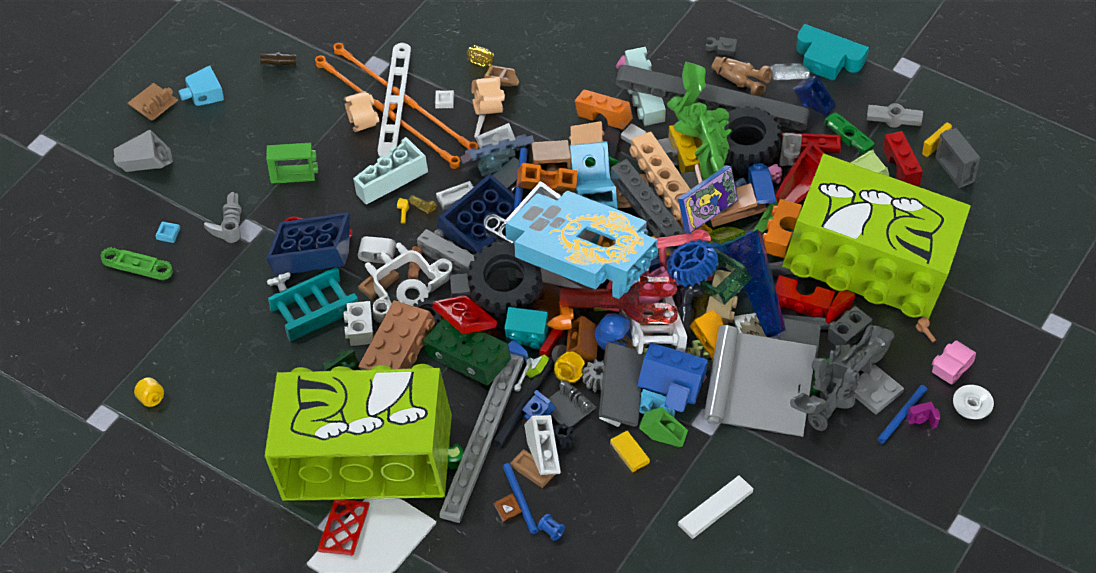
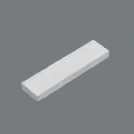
M740 476L736 477L681 519L678 526L693 539L753 493V488Z

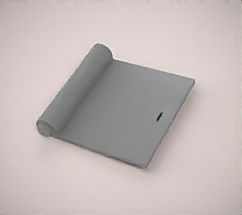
M719 326L704 418L708 423L714 425L724 423L803 437L806 413L792 408L790 400L801 393H806L809 396L813 374L812 362L815 359L817 346L738 333V329L733 326Z

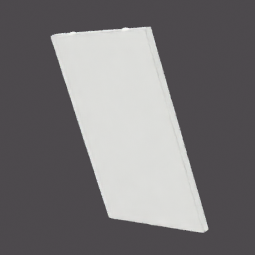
M400 498L364 499L362 502H370V506L354 555L317 551L307 562V565L318 573H394L436 525V521ZM358 507L354 510L357 516L362 514L364 507ZM352 514L344 521V524L354 519ZM358 522L348 527L351 534L357 531ZM343 530L334 537L339 542L348 537V534ZM330 538L326 541L324 547H331L335 543ZM351 540L342 545L343 549H351L353 541Z

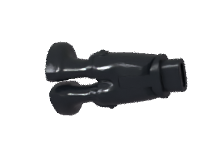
M694 284L693 287L691 285L686 287L681 285V289L677 288L675 291L676 309L687 334V343L692 332L690 326L693 323L694 314L691 304L695 298H700L704 295V288L698 284Z

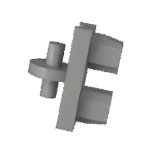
M783 133L779 160L780 166H792L799 157L802 140L801 134Z

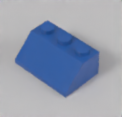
M650 343L644 357L637 387L667 396L670 384L674 383L689 388L688 403L695 404L707 373L708 359Z

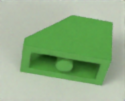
M663 407L645 412L639 427L652 440L677 447L683 446L688 432Z

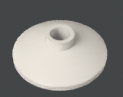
M965 385L959 388L953 397V405L956 411L969 419H982L988 416L994 406L991 394L986 389L977 385Z

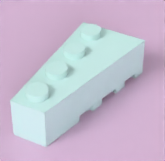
M646 47L625 51V65L651 70V62L646 60ZM628 90L629 94H632L634 107L637 106L638 118L642 119L644 126L665 122L666 109L661 97Z
M407 137L401 140L402 143L398 147H392L388 155L377 159V163L374 166L370 165L353 178L356 194L365 204L428 172L426 156Z

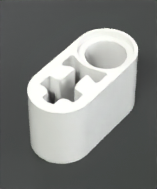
M363 237L358 251V258L365 262L384 263L380 255L385 252L393 260L396 242L389 238Z

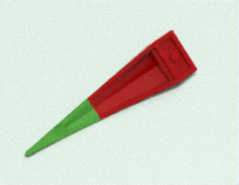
M813 142L795 160L775 194L776 203L768 205L749 237L747 244L766 230L769 219H773V216H771L774 205L778 206L780 199L798 204L807 196L821 158L825 154Z

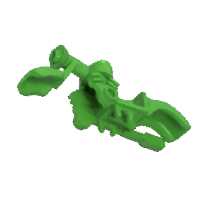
M685 62L682 79L684 89L687 92L684 97H673L667 103V106L675 112L679 120L674 125V129L677 132L702 140L703 145L696 150L695 156L699 158L703 180H706L725 167L724 162L730 149L726 137L731 133V129L725 131L724 127L729 123L727 121L729 113L723 108L713 111L706 110V104L694 103L699 93L706 86V69L700 65Z

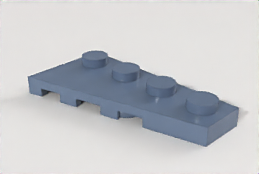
M526 134L515 137L516 140L510 141L505 139L499 141L497 145L491 143L482 146V149L476 150L473 148L467 150L465 155L461 156L462 164L531 145V142H534L533 136L526 137Z

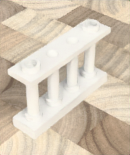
M626 295L621 311L622 315H625L630 321L633 346H636L638 354H642L643 344L650 343L672 344L676 350L685 353L687 334L671 295H664L663 303H660V305H633L630 296ZM650 312H660V314H663V315H636V313H650ZM639 323H664V325H640ZM643 333H668L671 336H644Z

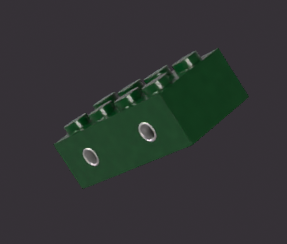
M445 318L422 341L428 357L486 385H489L512 359L508 343L482 331L462 334Z

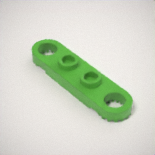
M112 247L101 252L102 263L108 267L159 280L168 279L173 273L169 262L157 260L154 257L126 250H118ZM109 255H115L113 260L106 259ZM161 268H167V271H165V273L158 272V270Z

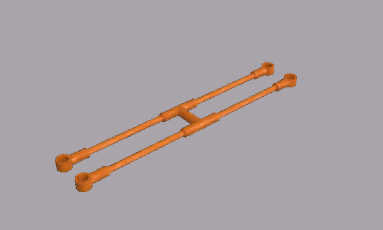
M342 43L334 44L333 48L336 55H342L347 60H351L383 85L388 86L387 81L344 49ZM317 56L315 58L318 68H324L329 73H333L358 93L364 92L337 72L333 66L326 62L324 56ZM392 86V93L399 96L400 90ZM404 94L403 103H407L413 109L416 108L455 137L468 150L471 148L478 150L476 142H470L463 136H459L420 107L416 101ZM373 99V106L384 112L385 105ZM390 104L388 117L396 122L397 114L393 110L398 107V104ZM401 120L400 124L437 151L441 157L449 162L451 168L457 169L460 167V158L458 156H452L445 150L440 149Z

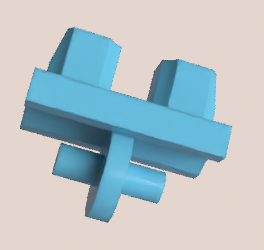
M643 389L640 399V413L644 414L647 411L663 407L670 415L675 416V410L665 407V395Z

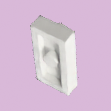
M509 123L475 137L480 149H482V146L491 143L497 145L499 141L505 139L510 141L516 140Z

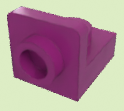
M932 402L909 407L906 419L909 425L914 423L920 424L928 420L932 429L937 428L940 413L937 408H934Z

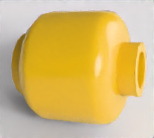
M148 377L136 384L134 394L144 406L153 407L163 399L164 389L155 379Z

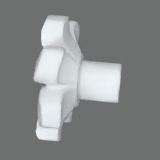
M290 273L281 274L278 277L269 279L267 284L270 286L277 285L279 291L282 292L287 290L284 282L289 280L291 275Z

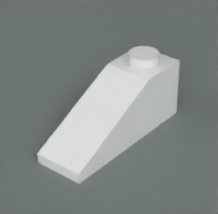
M551 415L531 416L524 426L527 444L540 475L560 474Z

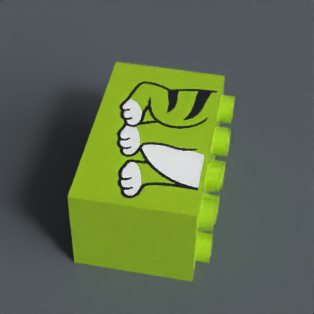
M823 154L796 222L782 267L790 269L793 274L799 277H813L824 281L835 290H849L860 294L871 303H885L901 309L907 316H924L929 319L949 274L971 205Z
M418 364L413 366L412 369H392L389 366L378 365L371 370H352L348 367L339 366L331 371L313 372L307 368H295L291 372L277 373L265 458L282 501L445 497L452 413L440 368Z

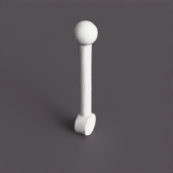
M532 358L526 360V367L518 383L514 385L515 391L521 390V384L526 376V371L532 364Z

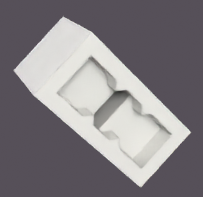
M370 301L347 303V311H344V321L348 323V327H345L346 339L350 338L351 346L370 344L373 340Z

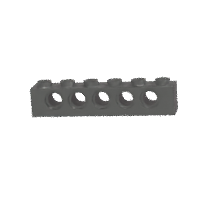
M627 159L611 167V181L641 219L647 221L648 228L656 238L686 234ZM677 245L666 247L667 252L670 255L673 254V250H677Z

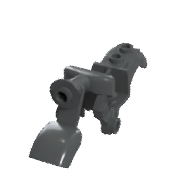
M869 325L863 338L857 345H837L836 352L833 350L830 352L828 365L826 359L821 357L815 358L812 362V369L815 370L814 376L816 380L814 383L816 385H813V388L820 390L821 398L813 395L809 397L806 393H801L791 398L790 406L798 411L809 414L808 421L813 428L819 431L825 430L828 426L827 419L836 407L851 408L854 406L855 389L858 386L857 382L860 377L858 372L863 371L868 374L871 372L872 365L880 361L887 352L894 338V332L877 325Z

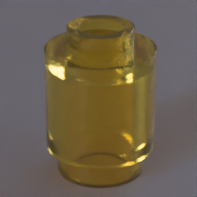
M474 44L472 47H469L467 57L470 62L481 66H490L494 59V53L489 49Z

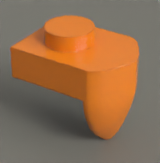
M567 300L559 301L560 315L551 319L547 325L558 330L571 329V320L574 319L573 309L568 307Z

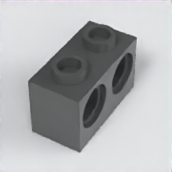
M855 306L850 311H845L837 322L833 321L830 324L827 339L835 346L847 344L853 346V343L864 336L867 327L872 325L873 319Z

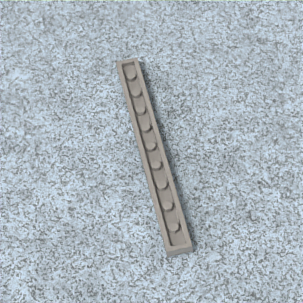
M511 354L512 359L494 378L440 511V518L460 523L523 365L524 357Z

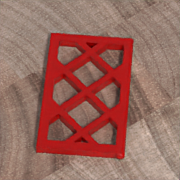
M334 499L318 552L353 556L370 502ZM338 505L346 506L347 509L336 514ZM358 507H364L362 514L359 516L353 511ZM351 513L354 519L344 524L340 518ZM337 520L341 526L331 532V525ZM358 522L357 531L351 534L348 527ZM345 530L348 537L338 542L334 536ZM330 538L335 543L331 547H324L326 540ZM351 540L353 541L351 549H343L342 545Z

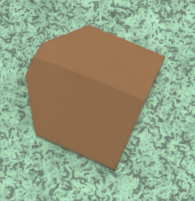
M491 65L484 78L499 77L500 86H518L519 84L515 70L511 68Z

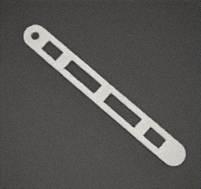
M399 43L393 48L378 145V155L380 157L388 155L390 149L397 146L411 53V48L406 43ZM397 58L405 59L404 67H395ZM394 75H402L399 96L391 95ZM390 104H398L395 125H387ZM385 133H394L392 143L384 142Z

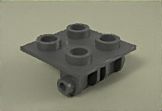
M562 381L559 384L560 390L548 398L556 406L551 417L560 425L565 423L569 428L596 409V406L571 385L569 381Z

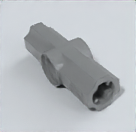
M897 103L890 104L888 107L868 105L867 120L886 122L890 127H899L901 124L922 125L923 111L904 109L902 105Z

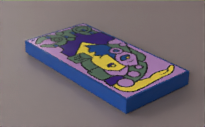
M726 165L678 198L685 233H692L738 200L731 166Z

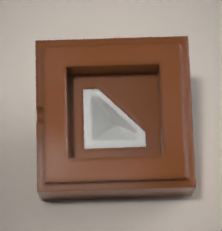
M513 493L493 503L503 522L522 512Z

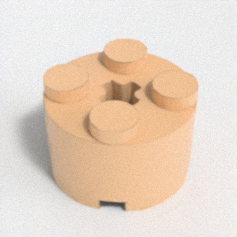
M492 77L473 80L472 93H474L475 99L472 100L476 114L502 113L503 106L501 101H504L505 95L504 91L500 90V78Z
M364 91L344 97V100L348 102L345 103V108L350 123L354 122L356 126L352 127L354 132L376 126V123L379 122V117L372 108V105H374L372 95Z

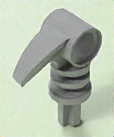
M231 192L227 195V204L223 206L224 218L221 225L204 223V227L208 232L218 238L225 239L229 243H234L241 237L239 224L242 208L238 205V194Z

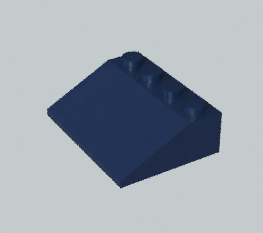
M489 174L439 216L436 228L449 240L474 253H481V248L484 246L489 247L492 245L491 243L497 240L485 228V218L494 214L506 220L514 210L515 195L492 174Z
M346 212L280 222L266 258L274 275L345 266L349 254L350 213Z

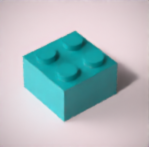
M508 307L505 324L507 343L516 340L521 346L526 345L533 349H540L549 333V326L547 325L549 322L548 313Z

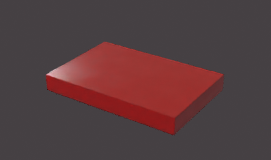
M466 295L433 302V309L462 334L496 328L497 321Z

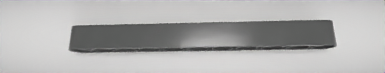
M630 65L619 66L615 84L620 88L669 100L677 96L684 97L687 92L684 89L683 79L680 77ZM705 84V88L699 93L694 102L706 104L707 109L711 110L723 108L726 111H733L737 107H758L761 111L766 110L769 112L770 116L773 115L781 127L799 131L807 128L810 112L807 108L709 84Z

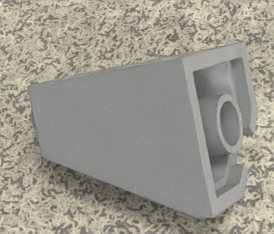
M151 130L114 149L115 157L113 159L115 164L126 172L162 168L173 162L171 149Z

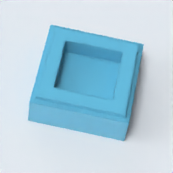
M162 221L155 235L156 240L174 243L180 231V225Z

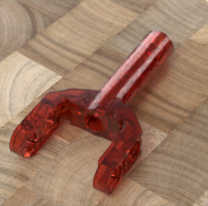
M640 276V279L620 299L612 296V289L561 288L560 305L561 307L623 309L629 318L638 323L671 324L678 318V311L675 306L669 303H639V296L669 297L676 293L677 282L671 277ZM651 283L654 285V288L646 290L643 286ZM665 284H671L673 285V289L665 290L663 286ZM646 310L654 312L652 316H645L643 313ZM670 310L674 312V315L666 317L663 313Z

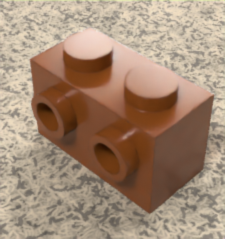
M581 316L572 321V328L568 329L566 352L574 351L582 357L586 364L597 357L598 344L595 339L597 325L586 317Z

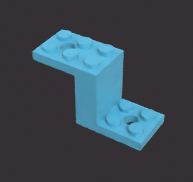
M607 141L570 145L572 170H578L577 185L574 193L618 210L616 186L610 179ZM588 157L595 159V164L592 167L585 165V160ZM597 234L591 243L597 244L600 234Z

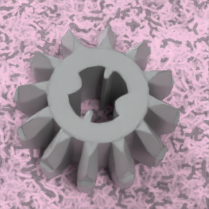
M595 359L594 364L588 362L587 367L583 370V382L586 384L587 389L593 388L594 393L602 388L604 359L602 362H598Z

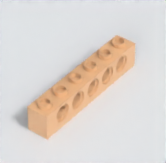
M652 132L632 138L631 147L629 148L632 157L637 159L640 169L645 171L648 181L653 183L656 193L659 196L661 195L666 208H670L674 219L683 228L678 198L691 189Z

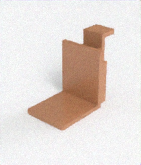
M696 164L694 167L700 184L703 182L699 166ZM751 183L736 188L738 200L710 219L713 227L765 212L767 209L766 205L757 204Z

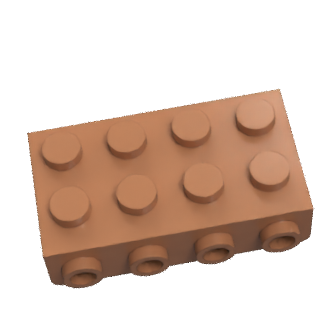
M394 300L358 367L361 370H371L375 366L385 365L392 369H411L417 360L418 353L424 346L422 341L434 328L435 318L430 311Z

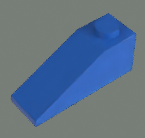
M757 163L748 167V184L751 183L757 204L776 203L771 175L767 165Z

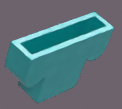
M806 24L799 31L796 44L798 53L804 55L803 69L830 80H835L842 67H845L847 71L852 73L860 71L867 60L869 50L867 46Z

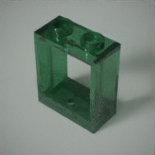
M715 248L719 263L716 269L722 265L731 273L717 287H713L705 280L700 282V286L704 288L705 293L725 305L751 280V277L745 266Z

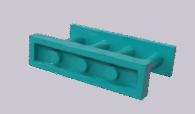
M337 267L268 298L271 312L279 309L287 321L285 329L290 342L343 318L344 311H347V303L358 302L355 293L346 296L338 284L340 276ZM330 285L340 299L329 304L321 292L322 289ZM313 293L322 308L314 312L311 311L304 300V297ZM295 301L305 314V316L296 320L286 307V305Z

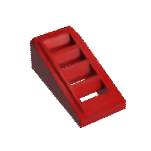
M847 290L839 291L829 307L826 323H832L842 316L845 311L852 308L855 298L853 292Z

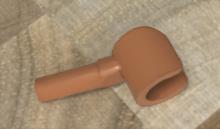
M923 316L918 320L916 329L924 332L931 342L934 343L936 339L927 328L930 325V321Z

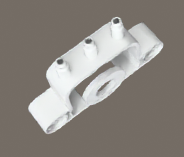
M401 243L396 244L401 255L392 260L385 252L381 253L380 257L385 265L378 270L367 262L365 267L374 278V290L380 297L373 304L374 320L382 323L392 304L387 292L378 282L390 274V271L399 268L407 262H415L428 278L432 279L428 283V288L416 279H408L398 286L396 291L398 302L413 306L414 303L418 304L417 300L421 299L423 302L424 298H428L429 293L450 280V275L452 274L451 262L447 259H440L429 265L420 253L414 250L408 251ZM440 269H445V270H447V271H446V272H441V271H439V270H440ZM410 288L417 289L420 295L417 299L410 300L405 296L406 290ZM383 309L385 312L380 313L377 310Z

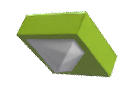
M543 354L532 360V364L525 374L529 378L540 374L549 358Z

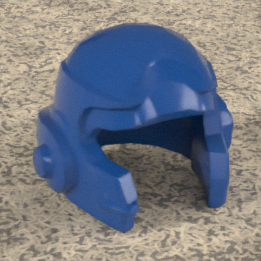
M607 314L595 330L596 342L603 350H605L608 342L627 347L625 343L616 341L622 339L625 335L632 339L630 321L621 314Z

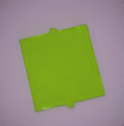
M724 226L708 232L711 236L710 241L718 244L734 240L746 234L744 230L730 226Z

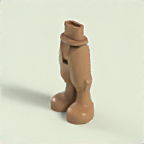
M717 56L711 66V69L715 70L718 75L735 83L737 87L750 88L751 95L759 97L765 92L766 86L763 83L754 82L747 77H754L768 84L772 75V69L769 66H763L760 70H755L750 63L746 64L727 57L720 58Z

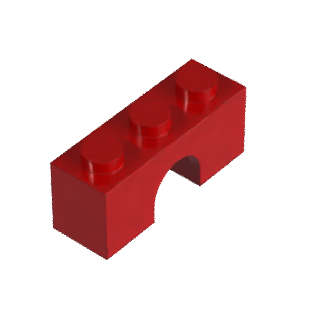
M903 132L885 135L883 151L889 163L895 161L897 179L914 186H920L923 170Z
M779 276L772 294V305L813 317H827L829 307L834 301V291L816 287L813 294L801 295L797 292V280Z

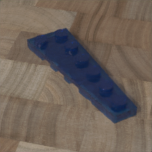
M757 229L728 244L726 247L764 334L771 338L785 331L786 328L762 232Z

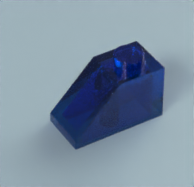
M818 76L803 79L793 89L804 105L823 115H826L836 105Z

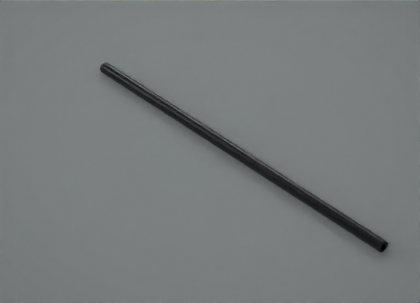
M608 279L596 289H591L571 322L587 315L594 304L593 292L602 291ZM568 329L564 331L555 346H567ZM552 351L548 356L549 361L544 369L534 377L493 442L496 446H503L524 413L522 409L535 395L534 392L538 391L555 365L552 359Z

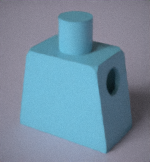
M210 66L186 77L187 88L178 91L182 101L192 98L196 106L224 100L222 87Z

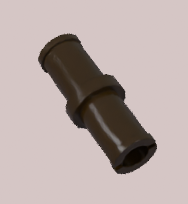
M280 52L276 54L261 53L260 64H276V66L296 65V54H280Z

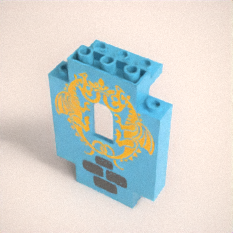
M566 191L558 200L537 193L506 223V239L515 242L516 258L593 289L604 283L606 279L613 281L612 296L620 299L624 293H627L630 287L640 279V276L649 270L651 260L655 259L658 254L657 239L647 236V221L570 191ZM587 229L608 237L616 243L611 247H601L578 237Z

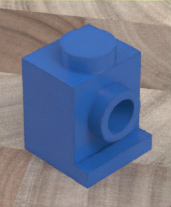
M536 390L534 392L535 395L522 409L526 413L524 417L529 420L531 416L551 415L556 406Z

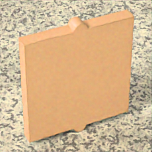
M602 121L571 126V136L569 137L571 145L603 142L604 131H602Z

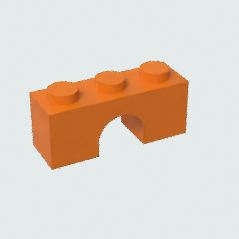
M585 89L575 99L578 117L594 121L598 114L601 113L606 117L609 126L623 130L633 119L630 103Z
M522 163L518 168L516 187L534 189L541 181L556 193L564 194L566 191L573 193L577 185L578 170L559 168L556 171L541 170V165Z
M780 199L778 206L774 205L771 215L773 219H769L766 228L768 233L763 234L761 244H764V253L785 258L792 232L784 229H795L802 208L801 204Z

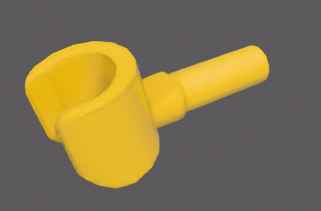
M399 198L397 209L402 210L401 223L405 224L409 204L407 199Z

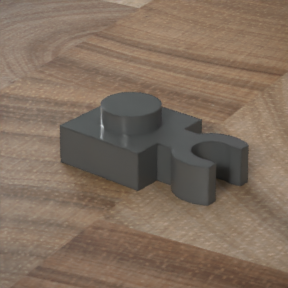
M708 37L705 50L709 52L717 50V54L735 56L737 39L720 37L719 40H716L715 38Z

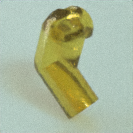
M415 195L409 199L410 204L426 213H432L437 208L434 201L427 202Z

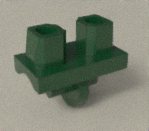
M353 349L348 351L342 350L337 354L335 360L332 362L327 360L322 364L324 371H331L339 366L354 370L359 366Z

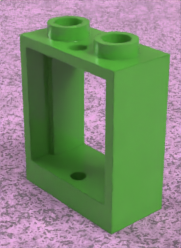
M311 143L267 145V164L271 183L315 181V173H318V163L314 162L316 161V150H312ZM308 159V164L278 166L277 164L279 160Z

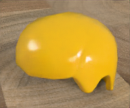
M574 351L564 353L555 362L554 371L556 377L560 381L575 383L583 376L582 371L585 362Z

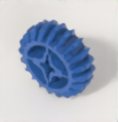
M700 239L696 242L693 240L690 243L685 242L682 246L678 245V249L673 250V254L669 255V260L666 261L667 271L671 279L678 283V285H684L685 287L688 285L693 287L695 283L700 285L702 280L707 281V277L713 276L712 272L717 270L716 266L719 264L718 254L714 247L706 240L701 241Z

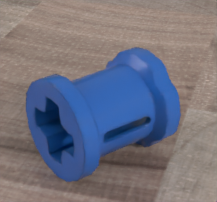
M550 514L543 516L537 526L539 530H544L548 533L553 541L559 539L565 530V526L558 524L552 519Z

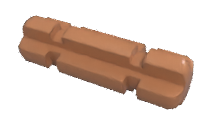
M420 246L412 248V250L422 255V248ZM410 262L408 278L417 280L420 267L415 262Z

